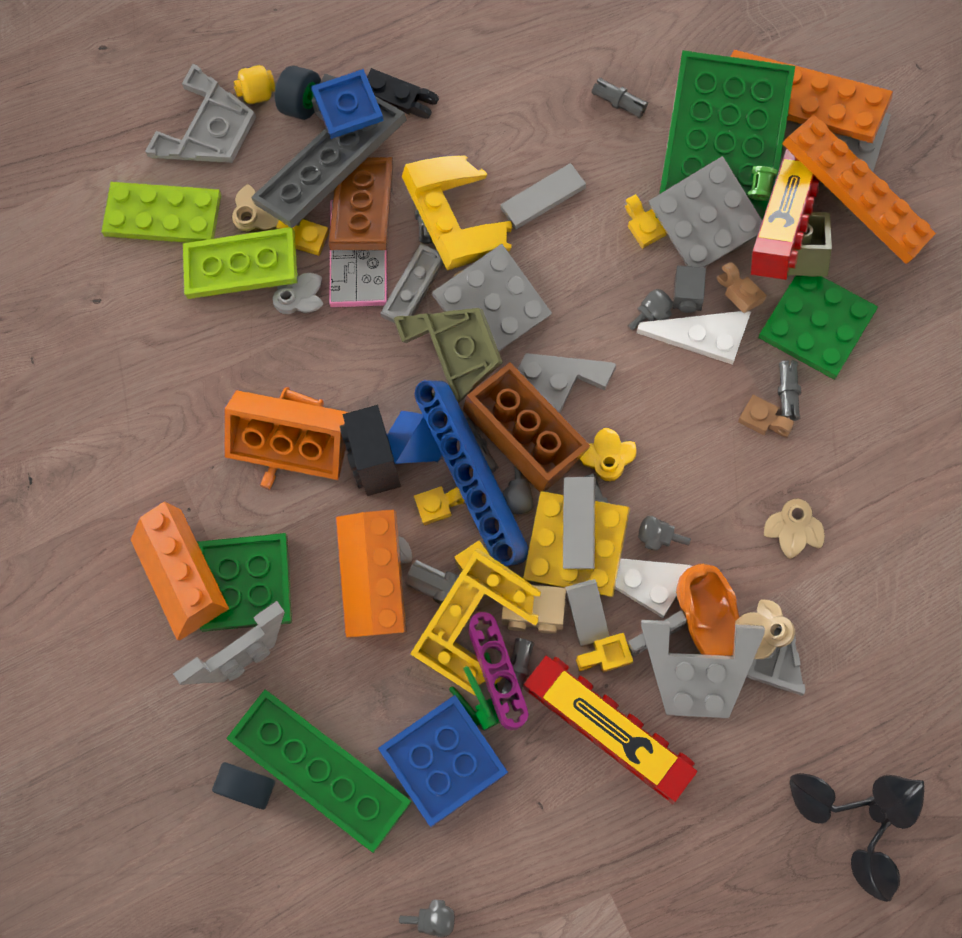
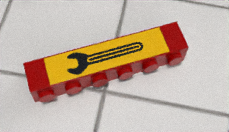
M787 148L753 248L751 275L787 280L790 268H796L798 251L796 250H801L803 232L807 231L809 215L812 214L814 197H817L820 180Z
M546 655L523 684L524 690L673 805L698 772L693 768L695 763L685 754L680 752L676 755L668 749L669 743L657 733L651 736L643 730L644 724L634 715L629 713L626 717L617 710L619 705L612 698L605 694L603 697H600L592 691L594 686L587 679L580 675L578 678H575L568 672L569 666L557 657L551 659Z

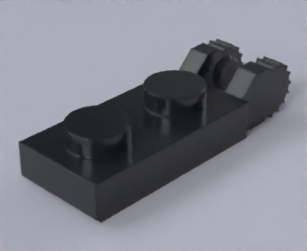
M371 68L367 75L372 91L377 98L408 115L411 113L425 119L430 118L432 114L430 108L417 102V100L435 105L439 100V96L435 92L429 91L426 88H420Z

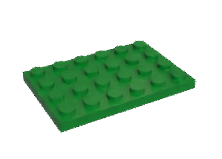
M682 50L659 194L722 156L747 197L748 191L752 189L754 174L751 172L754 166L776 169L777 175L773 179V191L779 172L795 66ZM749 198L763 221L769 201Z

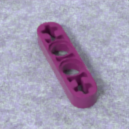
M479 612L471 618L468 625V633L499 722L508 730H517L527 721L528 709L497 621L490 613ZM478 620H482L483 624L490 625L486 631L488 640L494 637L496 641H489L480 646V643L485 638L481 630L476 631L475 629L479 623ZM489 648L497 649L501 654V661L497 664L488 663L484 658V652ZM500 677L507 678L511 683V691L505 694L499 693L494 685L495 680ZM515 695L517 700H512L511 705L515 712L520 711L521 713L517 719L518 723H514V720L511 718H506L510 711L508 703L506 702L501 705L500 701L508 700Z

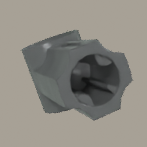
M416 560L407 574L405 584L433 597V600L441 605L459 575L452 572L443 573Z

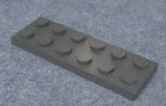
M375 96L383 115L382 122L333 139L330 138L328 130L325 128L251 197L254 204L293 228L407 121L405 113Z

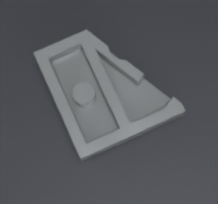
M781 626L774 631L775 636L781 634ZM795 635L789 645L781 648L776 647L769 657L754 659L747 678L803 696L806 689L805 684L802 682L799 653L796 651Z

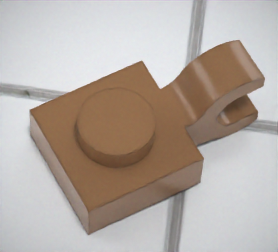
M730 262L722 266L725 273L717 276V280L727 288L725 295L743 313L764 302L767 295L749 277L741 279L735 264Z
M752 395L738 423L764 436L767 430L771 429L787 438L793 428L794 421L784 416H777L779 407Z

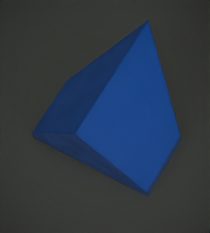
M401 411L387 434L395 464L433 461L438 463L442 454L423 414Z

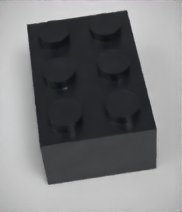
M378 404L342 414L345 424L340 426V431L348 451V461L358 488L364 487L367 496L400 488V480Z

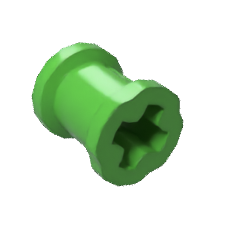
M754 166L751 172L754 174L752 189L748 191V197L754 200L769 201L772 194L773 179L777 175V170L771 167Z

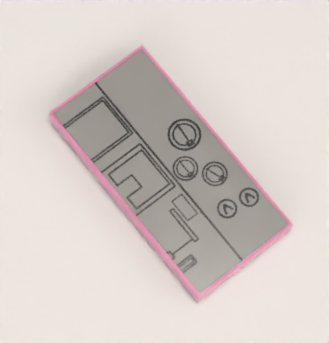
M330 200V226H331V216H332L333 200ZM330 250V307L385 306L387 302V250Z

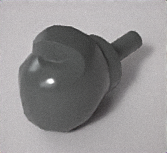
M652 290L637 308L641 314L628 327L633 331L645 319L648 321L669 319L672 316L670 310L673 306V301L663 290Z
M514 466L515 480H511L508 483V487L502 494L512 514H525L533 508L531 487L529 481L522 479V473Z
M654 516L644 518L639 528L638 538L645 543V548L650 550H659L662 545L669 546L671 540L688 546L691 538L675 534V526L669 525V523L661 521Z
M432 900L428 909H420L419 916L400 915L399 923L418 925L419 932L438 937H447L453 932L455 913L450 907L446 906L444 900Z

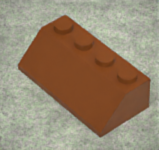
M511 362L466 396L463 407L464 413L539 492H545L559 481L590 448L587 441Z

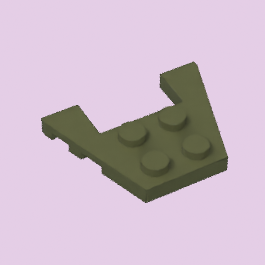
M481 308L444 311V313L434 314L424 313L415 316H397L394 318L400 338L404 343L430 333L446 379L458 403L503 363L484 311ZM435 392L431 394L433 399L435 397Z

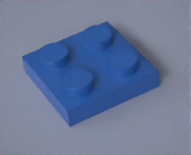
M364 69L311 86L313 96L331 139L383 121L382 112Z

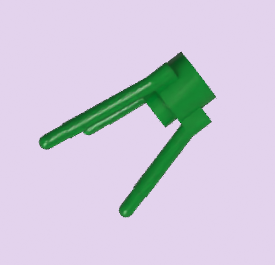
M485 652V660L492 664L489 653ZM465 666L463 670L480 703L475 706L477 712L454 686H451L449 690L453 696L456 695L476 726L481 725L483 730H487L500 723L492 699H485L470 668ZM494 683L496 690L499 692L497 683Z

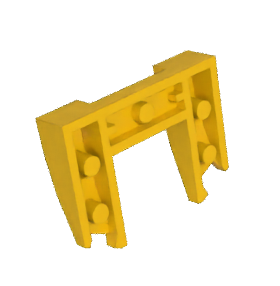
M465 155L438 157L405 164L402 173V179L447 271L476 262L500 244H503L508 252L512 248L511 244L506 243L507 232L511 233L512 230L511 221L484 224L465 229L460 228L443 191L483 180L487 177V173L482 168L478 171L467 162L468 157Z
M478 548L472 554L410 653L474 696L476 695L463 669L465 666L470 668L478 685L485 682L477 656L455 642L484 594L533 625H536L539 619V615L533 614L534 596H541L540 590ZM502 677L496 679L495 684L500 682Z

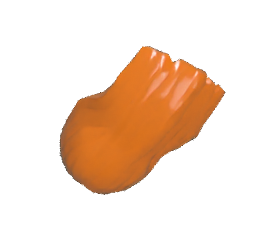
M704 563L694 565L686 569L679 577L676 588L677 599L687 619L690 635L702 655L732 656L735 622L739 618L736 595L727 579L717 567Z

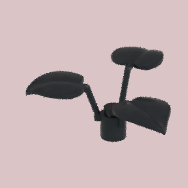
M797 773L790 777V788L795 805L799 812L811 822L817 824L826 823L831 818V811L838 813L867 805L870 806L869 814L871 818L881 823V826L869 843L867 851L858 849L853 852L851 869L856 881L867 893L879 900L890 902L900 885L899 870L889 856L882 852H875L874 849L885 830L891 824L897 828L906 829L917 822L924 802V781L907 779L896 775H883L876 779L873 784V797L870 796L865 800L836 806L833 805L836 798L835 792L827 782L810 774Z

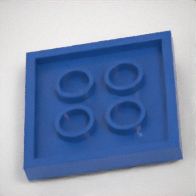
M456 695L378 748L430 828L508 774V771Z

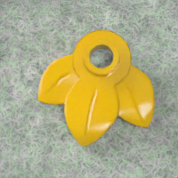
M603 428L595 436L594 443H588L590 448L580 458V461L583 465L594 468L596 474L602 480L614 481L622 475L624 466L635 459L636 444L632 441L621 443L618 434L614 430ZM606 464H613V466H611V467H607V466H605V465H606Z

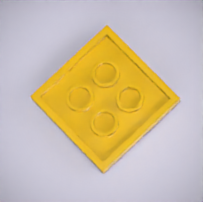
M540 491L523 579L561 588L595 579L599 594L613 597L630 508L595 501V569H563L564 495Z

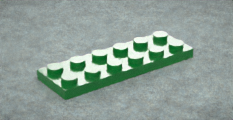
M264 689L226 738L372 853L376 852L412 803L410 799L266 689Z

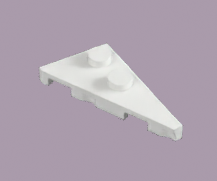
M742 311L640 322L637 333L733 365L751 312L743 313Z
M620 559L615 589L664 618L677 597L676 588L679 577L686 569L692 566Z

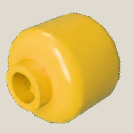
M262 65L239 70L238 80L233 81L237 97H243V100L250 105L270 100L272 92H275L271 70H266Z

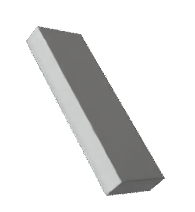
M569 163L500 204V208L507 219L511 221L514 229L517 230L584 190L586 183L573 165Z
M420 243L380 312L381 317L395 323L394 318L397 316H414L443 265L437 250Z
M564 477L563 569H595V477Z

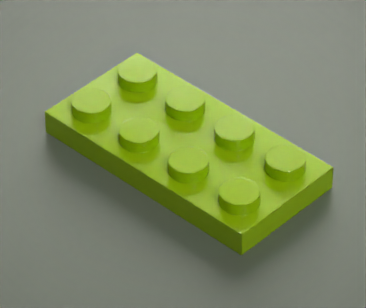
M110 182L101 232L104 237L184 243L214 239L221 192L219 189Z
M288 227L183 243L184 295L187 299L298 283L295 231L293 228Z

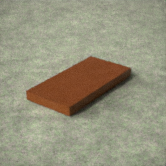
M367 157L334 189L329 236L330 250H387L393 157Z

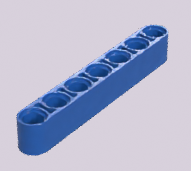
M421 381L415 388L414 396L491 557L506 567L523 563L528 556V545L451 387L444 381ZM433 388H434V391H435V397H434V399L432 398V395H431ZM445 414L447 415V418H448V422H447L446 425H445V423H444V416H445ZM458 440H459V442H460V450H459V451L457 450V447H456ZM470 466L473 468L472 478L469 474ZM483 492H484V494L486 495V503H485V504H484L483 501H482V494H483ZM496 519H497V521L499 522V530H498V531H497L496 528H495V520H496ZM509 546L511 547L513 552L512 558H510L508 555Z

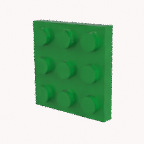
M796 275L758 338L835 380L874 316L878 306L822 276Z
M286 533L197 541L229 607L227 611L200 627L202 632L256 627L258 624L253 617L276 601L285 612L281 624L292 623L288 536Z

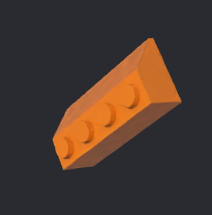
M236 390L225 407V458L338 480L346 451L340 426L345 424L342 414L348 412Z
M164 501L141 516L131 537V542L176 639L180 641L227 611L229 607L182 510Z
M394 509L370 511L336 517L346 637L407 632L396 511Z

